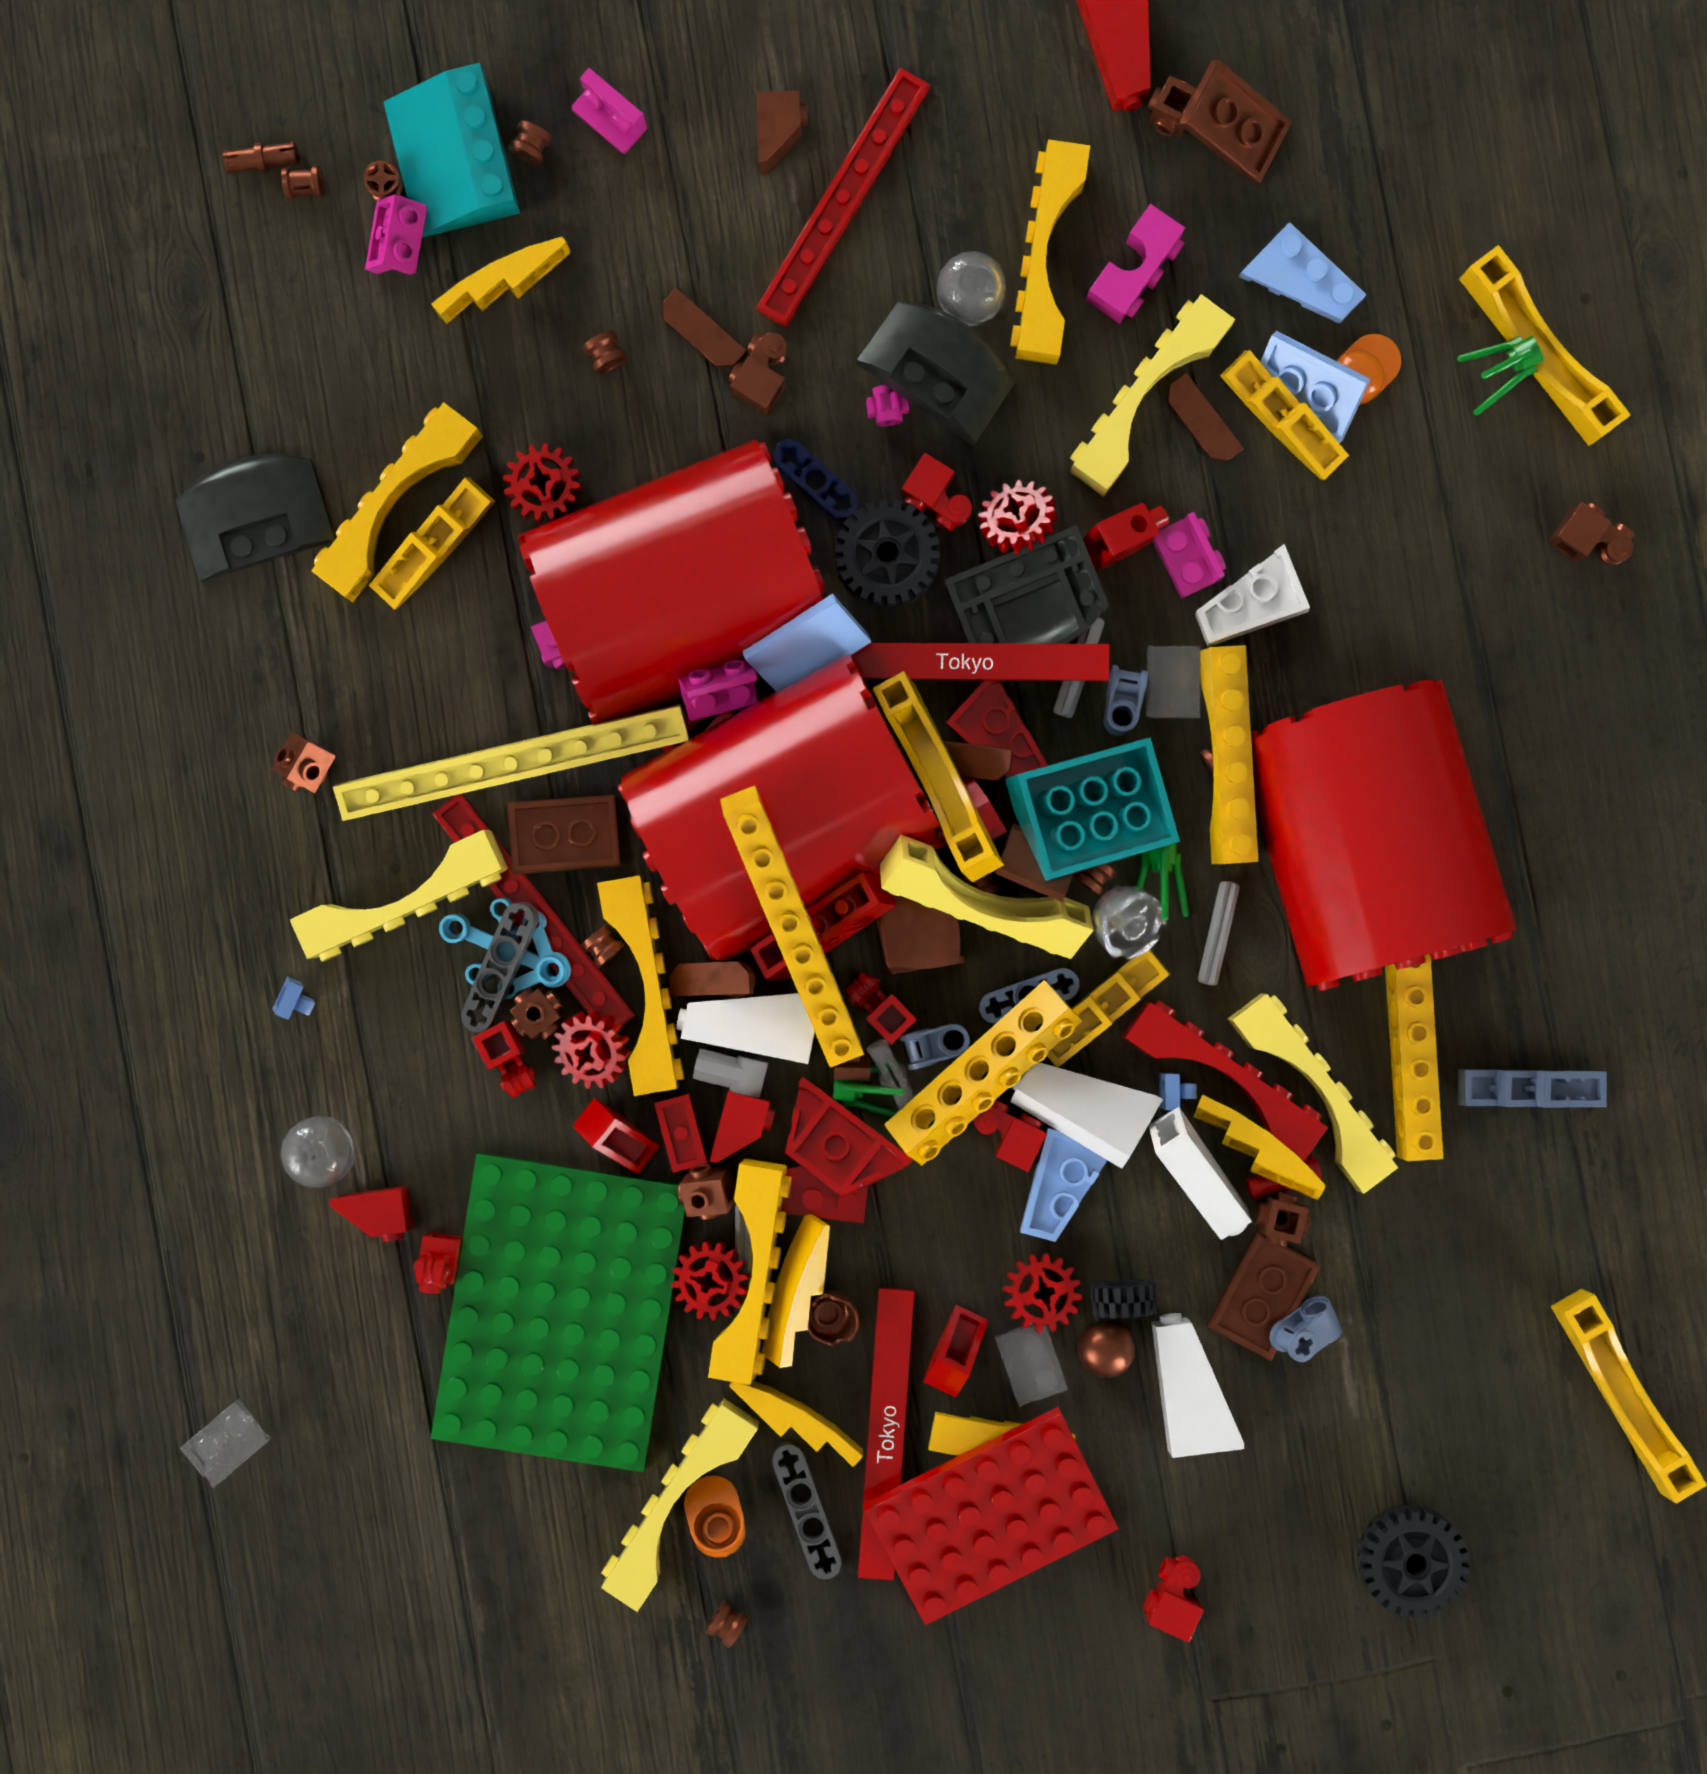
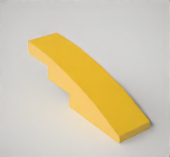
M558 237L525 247L498 259L461 280L431 303L441 319L448 324L472 302L483 312L508 289L519 299L571 253L568 244L563 237Z
M1250 350L1244 351L1220 375L1269 431L1319 479L1325 480L1349 456L1306 403H1299L1278 376L1272 377Z
M470 477L464 478L445 503L436 506L417 532H411L369 586L394 610L398 609L454 551L495 503V500Z
M1148 946L1071 1008L1082 1022L1075 1027L1074 1032L1068 1038L1061 1040L1048 1052L1047 1057L1057 1068L1111 1026L1117 1018L1170 975V972Z
M1202 1094L1193 1117L1227 1131L1221 1144L1255 1158L1250 1169L1251 1172L1318 1200L1326 1185L1295 1153L1271 1133L1242 1114Z
M805 1214L788 1249L776 1282L774 1300L770 1305L767 1318H771L768 1338L763 1342L762 1353H765V1357L779 1368L792 1366L795 1332L808 1330L811 1296L821 1295L824 1292L830 1225L813 1214Z
M753 1381L751 1385L730 1382L729 1387L780 1437L792 1427L816 1452L828 1442L852 1467L863 1457V1448L835 1424L804 1403L756 1381Z
M935 1412L928 1449L929 1451L959 1456L1022 1424L1006 1420L1003 1423L973 1416L965 1418Z

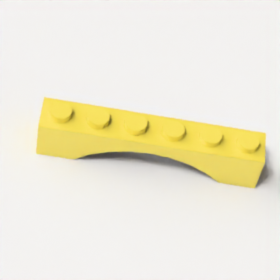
M1202 294L1195 303H1192L1190 300L1185 303L1176 316L1180 323L1173 332L1168 328L1164 331L1155 344L1159 351L1152 360L1147 356L1143 359L1134 372V375L1138 377L1131 388L1127 385L1122 387L1112 401L1117 405L1110 416L1105 413L1100 416L1091 429L1095 436L1088 445L1082 441L1070 457L1074 461L1070 473L1103 497L1129 462L1128 442L1131 423L1143 397L1160 379L1174 369L1192 361L1209 357L1235 321V318Z
M482 830L451 844L444 860L433 875L416 891L397 902L374 909H351L334 904H325L290 919V922L306 958L319 957L321 962L341 954L340 947L350 942L353 947L372 940L373 936L371 933L378 929L384 928L385 932H389L406 924L403 919L404 917L416 913L417 917H421L437 910L438 908L435 903L445 898H448L449 902H454L469 895L470 893L467 888L480 883L483 888L502 879L500 873L509 868L492 830Z
M900 834L880 863L881 888L889 893L919 902L925 907L935 908L951 914L957 919H964L983 926L989 931H996L1010 936L1021 943H1028L1042 948L1051 954H1058L1071 959L1093 932L1089 906L1066 897L1061 902L1049 896L1042 898H1012L981 891L963 882L951 873L939 859L933 846Z
M1259 994L1227 1018V1020L1249 1048L1267 1052L1284 1060L1298 1070L1315 1088L1326 1107L1332 1123L1335 1142L1334 1162L1356 1191L1363 1194L1398 1169L1392 1160L1396 1154L1385 1140L1381 1139L1378 1141L1370 1130L1374 1128L1373 1123L1362 1110L1359 1112L1354 1110L1348 1102L1352 1099L1351 1094L1340 1081L1336 1084L1327 1074L1331 1068L1319 1053L1315 1055L1311 1053L1305 1045L1309 1041L1306 1034L1297 1024L1291 1026L1284 1017L1287 1010L1282 1002L1275 995L1270 998L1268 994Z
M723 1398L719 1406L711 1404L701 1420L706 1426L699 1436L695 1434L690 1436L681 1450L686 1455L679 1467L674 1464L670 1466L661 1483L666 1485L659 1497L654 1494L651 1495L641 1511L646 1517L639 1527L634 1524L630 1527L621 1542L626 1546L619 1558L612 1555L601 1572L605 1576L601 1588L636 1612H638L658 1581L661 1572L659 1560L661 1532L673 1504L685 1489L703 1474L722 1464L738 1460L758 1430V1420L725 1398Z

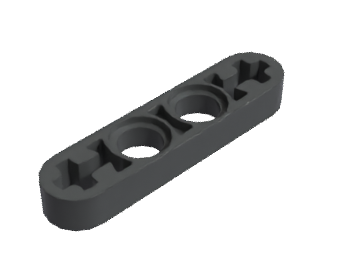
M528 902L514 903L507 907L502 915L462 1009V1023L472 1032H483L491 1028L498 1019L539 922L537 909ZM524 910V918L529 920L528 924L520 925L516 935L506 934V930L509 932L515 930L518 919L513 917L514 913ZM503 941H509L515 947L516 954L511 961L504 960L499 955V945ZM489 973L496 974L501 979L502 987L498 993H492L485 987V978ZM485 999L495 1001L494 1004L492 1002L486 1004L483 1009L482 1015L487 1017V1020L479 1023L475 1022L477 1016L472 1011L481 1008Z
M793 1441L782 1442L774 1450L773 1467L806 1560L814 1576L823 1580L831 1579L840 1571L841 1553L804 1450L798 1443ZM789 1450L791 1455H798L794 1462L797 1474L804 1470L806 1475H796L789 1481H785L784 1477H790L791 1472L787 1463L781 1464L779 1461L783 1458V1451ZM796 1484H806L810 1488L811 1497L807 1501L797 1502L792 1498L791 1489ZM814 1517L822 1522L824 1528L821 1534L809 1536L804 1532L803 1523L807 1519ZM826 1539H829L830 1543H824L823 1548L828 1558L834 1557L835 1559L831 1561V1568L825 1570L823 1565L816 1564L820 1559L818 1547L815 1546L813 1549H810L809 1545H819Z

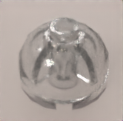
M978 251L961 252L950 258L941 269L936 284L937 302L940 308L942 307L944 312L956 317L968 326L982 325L995 316L1003 307L1007 292L1005 274L999 263L988 254Z
M1130 885L1117 886L1107 891L1099 898L1093 908L1091 918L1093 933L1098 942L1110 955L1114 957L1124 956L1126 959L1138 957L1153 947L1160 938L1157 934L1160 924L1162 923L1165 926L1166 922L1161 918V903L1148 891Z
M315 1116L301 1120L288 1131L282 1142L280 1156L284 1170L292 1180L302 1186L322 1188L335 1184L348 1174L354 1164L356 1147L355 1143L352 1142L351 1135L348 1133L349 1130L343 1123L332 1117Z

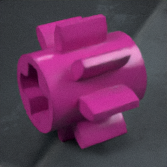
M886 385L873 388V397L866 398L868 418H876L877 426L881 427L901 424L903 422L902 414L909 413V401Z

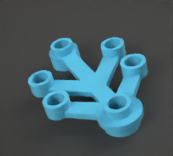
M501 897L495 899L490 905V912L499 923L502 914L498 912L497 906L500 902H503L509 907L513 904L509 898ZM539 911L540 924L532 937L538 954L527 950L521 963L534 970L518 978L515 977L513 981L514 992L512 994L508 993L506 999L514 998L519 995L521 990L540 982L550 988L559 987L565 984L571 975V965L567 957L562 953L553 951L544 929L547 924L546 917ZM460 913L445 916L439 925L441 937L449 943H457L465 939L488 949L494 935L471 926L469 919ZM523 918L522 925L528 924L529 920ZM455 921H459L462 924L463 929L460 934L456 933L453 929ZM517 925L515 930L510 932L506 930L505 933L516 935V932L518 930ZM503 941L499 945L498 951L499 955H502L501 958L507 961L513 960L516 954L514 945L509 941ZM474 963L467 967L465 977L470 984L473 985L475 981L472 974L475 967L480 969L482 963ZM551 963L558 965V975L550 973L549 965ZM489 973L485 978V982L488 980L489 976L494 974ZM501 980L499 981V983H498V985H497V991H498V992L500 991V989H501V987H502V982H501Z

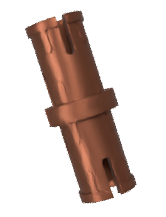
M294 141L264 146L263 143H255L252 148L223 151V157H227V159L223 160L228 174L250 170H260V173L268 172L269 168L299 165V158H296V156H299Z

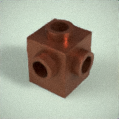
M1169 76L1163 90L1157 87L1147 108L1153 110L1148 123L1154 125L1155 130L1162 135H1174L1180 138L1185 128L1179 123L1197 89L1185 81Z
M291 732L285 745L276 753L275 762L271 769L283 776L280 783L299 793L303 787L315 793L319 785L327 778L328 769L336 756L321 746Z
M529 987L513 999L517 1005L509 1010L514 1016L510 1021L522 1037L528 1035L530 1039L541 1036L545 1040L561 1028L558 1022L565 1017L560 1010L564 1006L552 990L547 992L545 988H538L536 991H533ZM532 1007H537L541 1012V1016L537 1021H533L528 1015Z
M709 1164L694 1166L678 1186V1199L680 1204L684 1205L687 1217L700 1216L701 1219H712L720 1214H727L735 1203V1185L730 1166L713 1168Z
M1277 1192L1276 1198L1266 1195L1264 1203L1259 1202L1254 1222L1259 1224L1257 1230L1266 1235L1265 1241L1287 1247L1288 1241L1297 1244L1301 1243L1302 1235L1305 1236L1309 1228L1310 1215H1308L1309 1208L1298 1204L1299 1197ZM1278 1211H1283L1285 1215L1281 1223H1275Z

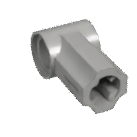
M700 1048L693 1079L729 1087V1091L760 1098L769 1063L746 1056L737 1055V1057Z

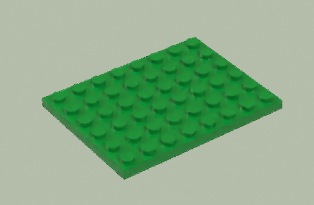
M476 1154L431 1439L644 1473L674 1288L671 1286V1283L675 1282L676 1275L672 1270L677 1267L686 1212L684 1205H681L678 1199L679 1184L491 1154Z

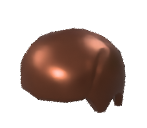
M835 1290L824 1291L821 1295L813 1296L810 1301L807 1330L811 1337L824 1344L827 1343L829 1346L845 1340L850 1342L854 1339L860 1324L858 1309L852 1299L843 1292Z
M1104 1322L1088 1326L1077 1342V1357L1084 1369L1097 1376L1109 1378L1119 1376L1128 1370L1135 1359V1342L1130 1332L1117 1323Z

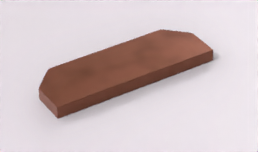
M677 288L663 301L664 321L716 368L734 367L747 353V350Z
M1187 373L1170 385L1168 405L1209 459L1228 462L1244 449Z
M943 741L960 776L997 781L1012 769L1013 749Z
M742 961L678 964L669 976L670 996L754 994L753 973Z

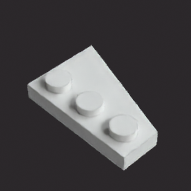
M1283 544L1261 564L1258 563L1249 570L1248 574L1232 586H1228L1198 609L1195 616L1207 647L1307 613L1310 606L1285 544Z

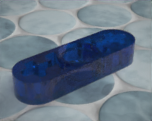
M786 439L776 445L773 457L778 470L832 518L838 521H846L858 509V496L855 491L801 443L793 439ZM794 449L797 451L796 459L803 466L806 460H809L811 463L806 465L801 471L800 476L797 477L795 474L799 472V469L793 462L782 463L784 459L782 451L786 450L790 453ZM820 471L826 476V484L821 489L814 490L807 486L806 477L810 472ZM833 483L837 485L833 489L834 494L841 499L846 496L850 497V510L847 511L842 508L838 512L835 510L836 501L830 495L827 496L826 501L821 498L830 491Z

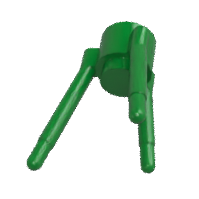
M1518 336L1509 342L1475 350L1457 357L1458 362H1463L1511 349V351L1506 353L1507 360L1484 371L1481 377L1482 379H1487L1509 367H1512L1515 372L1521 370L1473 411L1475 416L1489 408L1525 377L1537 372L1535 366L1544 362V357L1533 336L1524 340Z
M1177 843L1141 853V867L1134 889L1132 906H1138L1148 868L1151 865V872L1160 873L1162 920L1166 921L1169 918V873L1173 872V870L1182 915L1188 917V901L1181 869V854L1177 853Z
M899 1062L871 1065L870 1073L898 1069L901 1064ZM834 1080L833 1099L843 1101V1106L857 1107L892 1118L897 1111L856 1098L863 1099L864 1093L904 1095L905 1090L903 1088L864 1085V1081Z

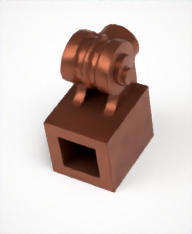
M757 332L747 348V351L751 353L750 356L747 357L743 364L740 362L736 364L728 381L731 382V395L768 417L786 388L785 378L769 369V365L783 363L787 357V347L784 338L780 334L768 333L762 335Z
M1582 501L1570 509L1547 543L1575 563L1588 557L1593 548L1598 546L1600 547L1599 557L1601 561L1607 565H1616L1627 560L1632 555L1633 542L1631 539L1634 536V532L1620 523H1616L1613 526L1611 521L1604 517L1605 513L1601 508L1592 503H1584Z

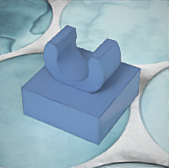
M287 976L272 1008L275 1015L289 1020L294 1009L310 1016L315 1002H313L312 998L301 994L304 987L300 981Z
M1159 1072V1097L1163 1099L1160 1108L1174 1110L1180 1107V1099H1197V1084L1180 1083V1074Z

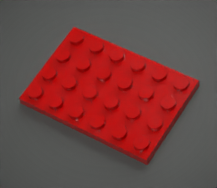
M1059 1407L863 1503L864 1511L925 1625L1119 1529Z

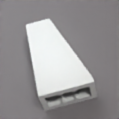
M799 993L690 1002L687 1004V1009L680 1008L676 1026L677 1030H682L681 1039L805 1064L809 1063L815 1034Z
M1037 1063L1021 1076L1020 1081L1015 1086L1011 1087L1016 1091L1010 1102L1122 1169L1163 1099L1153 1094L1047 1064Z
M1180 1107L1149 1124L1155 1153L1218 1237L1222 1240L1227 1236H1235L1244 1231L1247 1225L1252 1222L1247 1206Z
M1181 1313L1160 1315V1321H1153L1151 1324L1167 1450L1171 1457L1176 1458L1244 1449L1243 1439L1193 1324L1187 1317L1182 1318Z

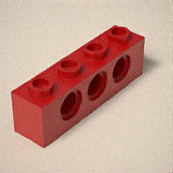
M861 872L808 908L807 913L825 954L897 906L891 893L881 888V876L879 874ZM773 933L750 948L766 980H787L791 977Z

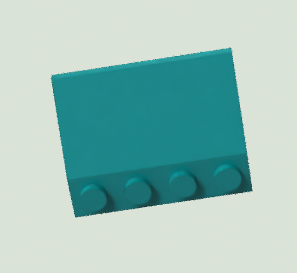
M480 62L444 71L383 102L406 196L408 199L422 203L427 207L422 238L520 214L487 78Z
M1151 737L1005 779L1014 813L1045 881L1180 842Z

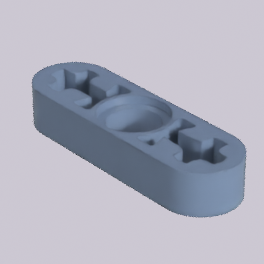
M1059 968L985 994L979 1002V1013L985 1021L996 1024L1012 1007L1002 1008L1000 1010L1001 1016L995 1018L993 1013L987 1014L985 1011V1007L990 1005V998L995 997L997 1002H1003L1009 999L1005 992L1012 990V999L1014 1004L1017 1005L1020 1002L1019 991L1021 988L1027 985L1036 988L1042 979H1046L1049 985L1058 982L1057 975L1062 974L1064 979L1070 978L1072 980V985L1067 987V994L1063 995L1061 990H1055L1065 1001L1069 1000L1079 990V979L1070 969Z

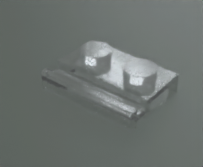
M1148 646L1146 718H1200V646Z
M1031 1323L1027 1329L1020 1327L1006 1334L994 1336L1019 1407L1068 1390L1045 1324L1041 1333L1035 1332L1034 1323Z
M237 1399L179 1449L199 1473L209 1480V1485L214 1488L272 1438L264 1433L258 1421L243 1403Z

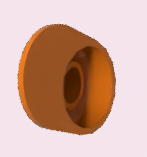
M1380 334L1365 335L1359 338L1337 360V362L1371 379L1360 404L1368 403L1374 399L1397 376L1400 370V351L1397 345L1386 336Z
M705 1476L695 1481L687 1490L684 1499V1508L691 1536L697 1548L705 1555L714 1558L727 1557L737 1551L746 1535L745 1520L737 1491L730 1481L720 1476Z

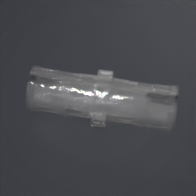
M884 1038L875 1041L866 1050L880 1073L879 1081L881 1084L905 1090L904 1095H892L900 1111L916 1095L905 1076L907 1074L905 1066L898 1063L888 1045V1041ZM886 1063L890 1065L896 1079L900 1084L899 1087L893 1080L888 1068L885 1065Z

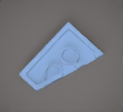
M1290 222L1239 275L1240 278L1248 282L1252 280L1267 287L1268 291L1278 296L1282 294L1301 303L1302 307L1339 324L1367 295Z
M1276 331L1271 335L1260 363L1272 377L1278 376L1300 403H1306L1338 443H1340L1346 435L1371 379Z
M1047 1127V1135L1041 1147L1020 1232L1056 1242L1079 1207L1082 1198L1099 1176V1172L1107 1160L1058 1130Z

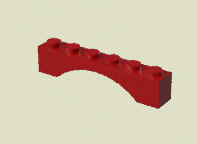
M1158 1000L1155 1005L1151 1002H1145L1123 1033L1122 1037L1152 1058L1174 1057L1195 1060L1225 1074L1242 1089L1253 1103L1264 1129L1295 1153L1303 1162L1307 1159L1328 1129L1327 1126L1319 1122L1323 1117L1320 1113L1304 1104L1302 1109L1290 1101L1294 1096L1277 1083L1271 1088L1261 1081V1078L1264 1076L1262 1072L1247 1062L1243 1067L1232 1060L1234 1053L1219 1042H1216L1214 1046L1210 1045L1202 1039L1205 1032L1189 1021L1185 1025L1172 1018L1176 1012Z

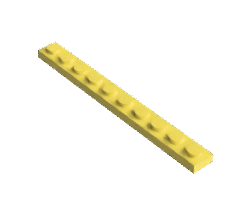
M677 704L334 785L333 790L342 820L345 821L686 742L690 737L682 706Z

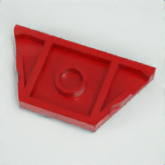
M802 1077L800 1079L796 1105L791 1120L790 1135L788 1136L785 1150L786 1156L842 1198L910 1166L913 1159L906 1155V1153L806 1078Z

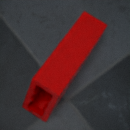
M1076 0L1112 111L1123 109L1124 112L1138 109L1146 102L1151 88L1148 0Z

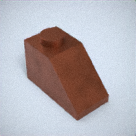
M799 90L757 92L760 174H768L801 139V126L808 125L807 103H800Z

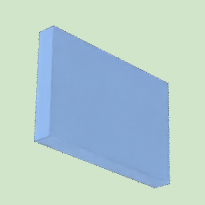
M832 593L742 652L745 660L777 692L847 653L852 655L871 643L868 633Z

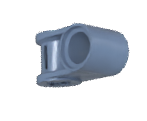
M1112 665L1103 716V725L1111 735H1127L1136 726L1146 691L1148 671L1142 670L1141 673L1119 670V666ZM1113 711H1125L1130 718L1129 725L1118 726L1112 719Z
M950 1023L931 1029L925 1028L903 1034L899 1037L900 1041L905 1042L910 1061L907 1065L909 1071L960 1056L968 1049L970 1044V1036L967 1029L958 1023ZM950 1030L960 1031L964 1036L963 1045L954 1050L945 1046L943 1037L946 1032ZM916 1041L919 1042L922 1057H920Z
M1315 1296L1304 1301L1299 1308L1283 1320L1278 1321L1272 1327L1269 1339L1274 1349L1280 1352H1288L1290 1357L1298 1362H1306L1329 1343L1337 1340L1342 1334V1327L1330 1300L1325 1296Z

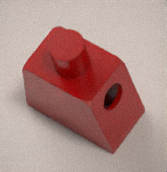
M1140 503L1097 523L1083 537L1095 571L1098 572L1148 546L1159 535V529L1169 525V518L1162 506H1157L1148 511L1146 505Z

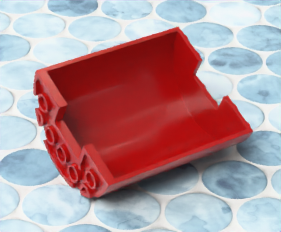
M754 439L517 535L519 543L522 544L519 545L523 560L527 569L532 573V576L529 577L564 664H566L569 671L575 673V677L572 678L573 684L582 703L590 710L588 714L593 724L656 710L681 700L680 677L687 676L690 672L697 669L710 670L722 667L731 660L745 661L742 651L823 600L822 594L826 593L824 589L825 584L818 567L812 568L807 556L811 554L808 536L803 526L796 528L794 523L798 520L796 507L790 493L785 494L784 483L778 468L770 467L769 463L772 462L765 442L759 443Z
M850 653L841 656L621 776V784L618 785V789L632 815L630 822L637 835L642 838L647 849L643 853V857L653 873L658 870L665 883L660 886L663 895L670 905L677 904L683 914L682 917L687 928L692 934L695 933L713 962L716 960L727 962L750 950L751 947L773 933L723 815L720 799L756 786L806 910L861 872L880 875V863L900 834L933 846L934 850L948 844L939 819L918 780L914 777Z
M1434 680L1418 681L1408 685L1406 690H1404L1401 684L1360 694L1311 709L1312 711L1304 713L1298 722L1295 716H1290L1268 724L1267 728L1261 730V734H1258V730L1251 732L1255 811L1307 987L1317 985L1318 990L1322 991L1340 986L1338 979L1352 975L1355 982L1381 975V967L1395 964L1396 970L1426 963L1424 955L1430 954L1432 961L1487 946V938L1491 937L1492 944L1514 938L1512 931L1517 930L1516 922L1442 680L1436 682Z

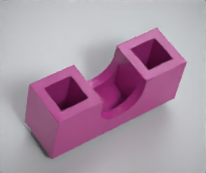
M1150 204L1131 230L1126 242L1127 245L1138 252L1142 265L1135 270L1127 271L1118 268L1109 261L1090 288L1086 301L1119 324L1122 323L1127 315L1133 318L1144 302L1140 298L1141 294L1147 286L1153 290L1165 271L1160 269V267L1167 258L1173 261L1184 246L1185 242L1180 239L1185 227Z

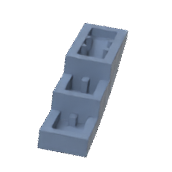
M1458 1069V1105L1544 1108L1607 1107V1071Z

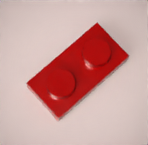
M690 1093L655 1102L654 1106L672 1172L707 1164L708 1159Z

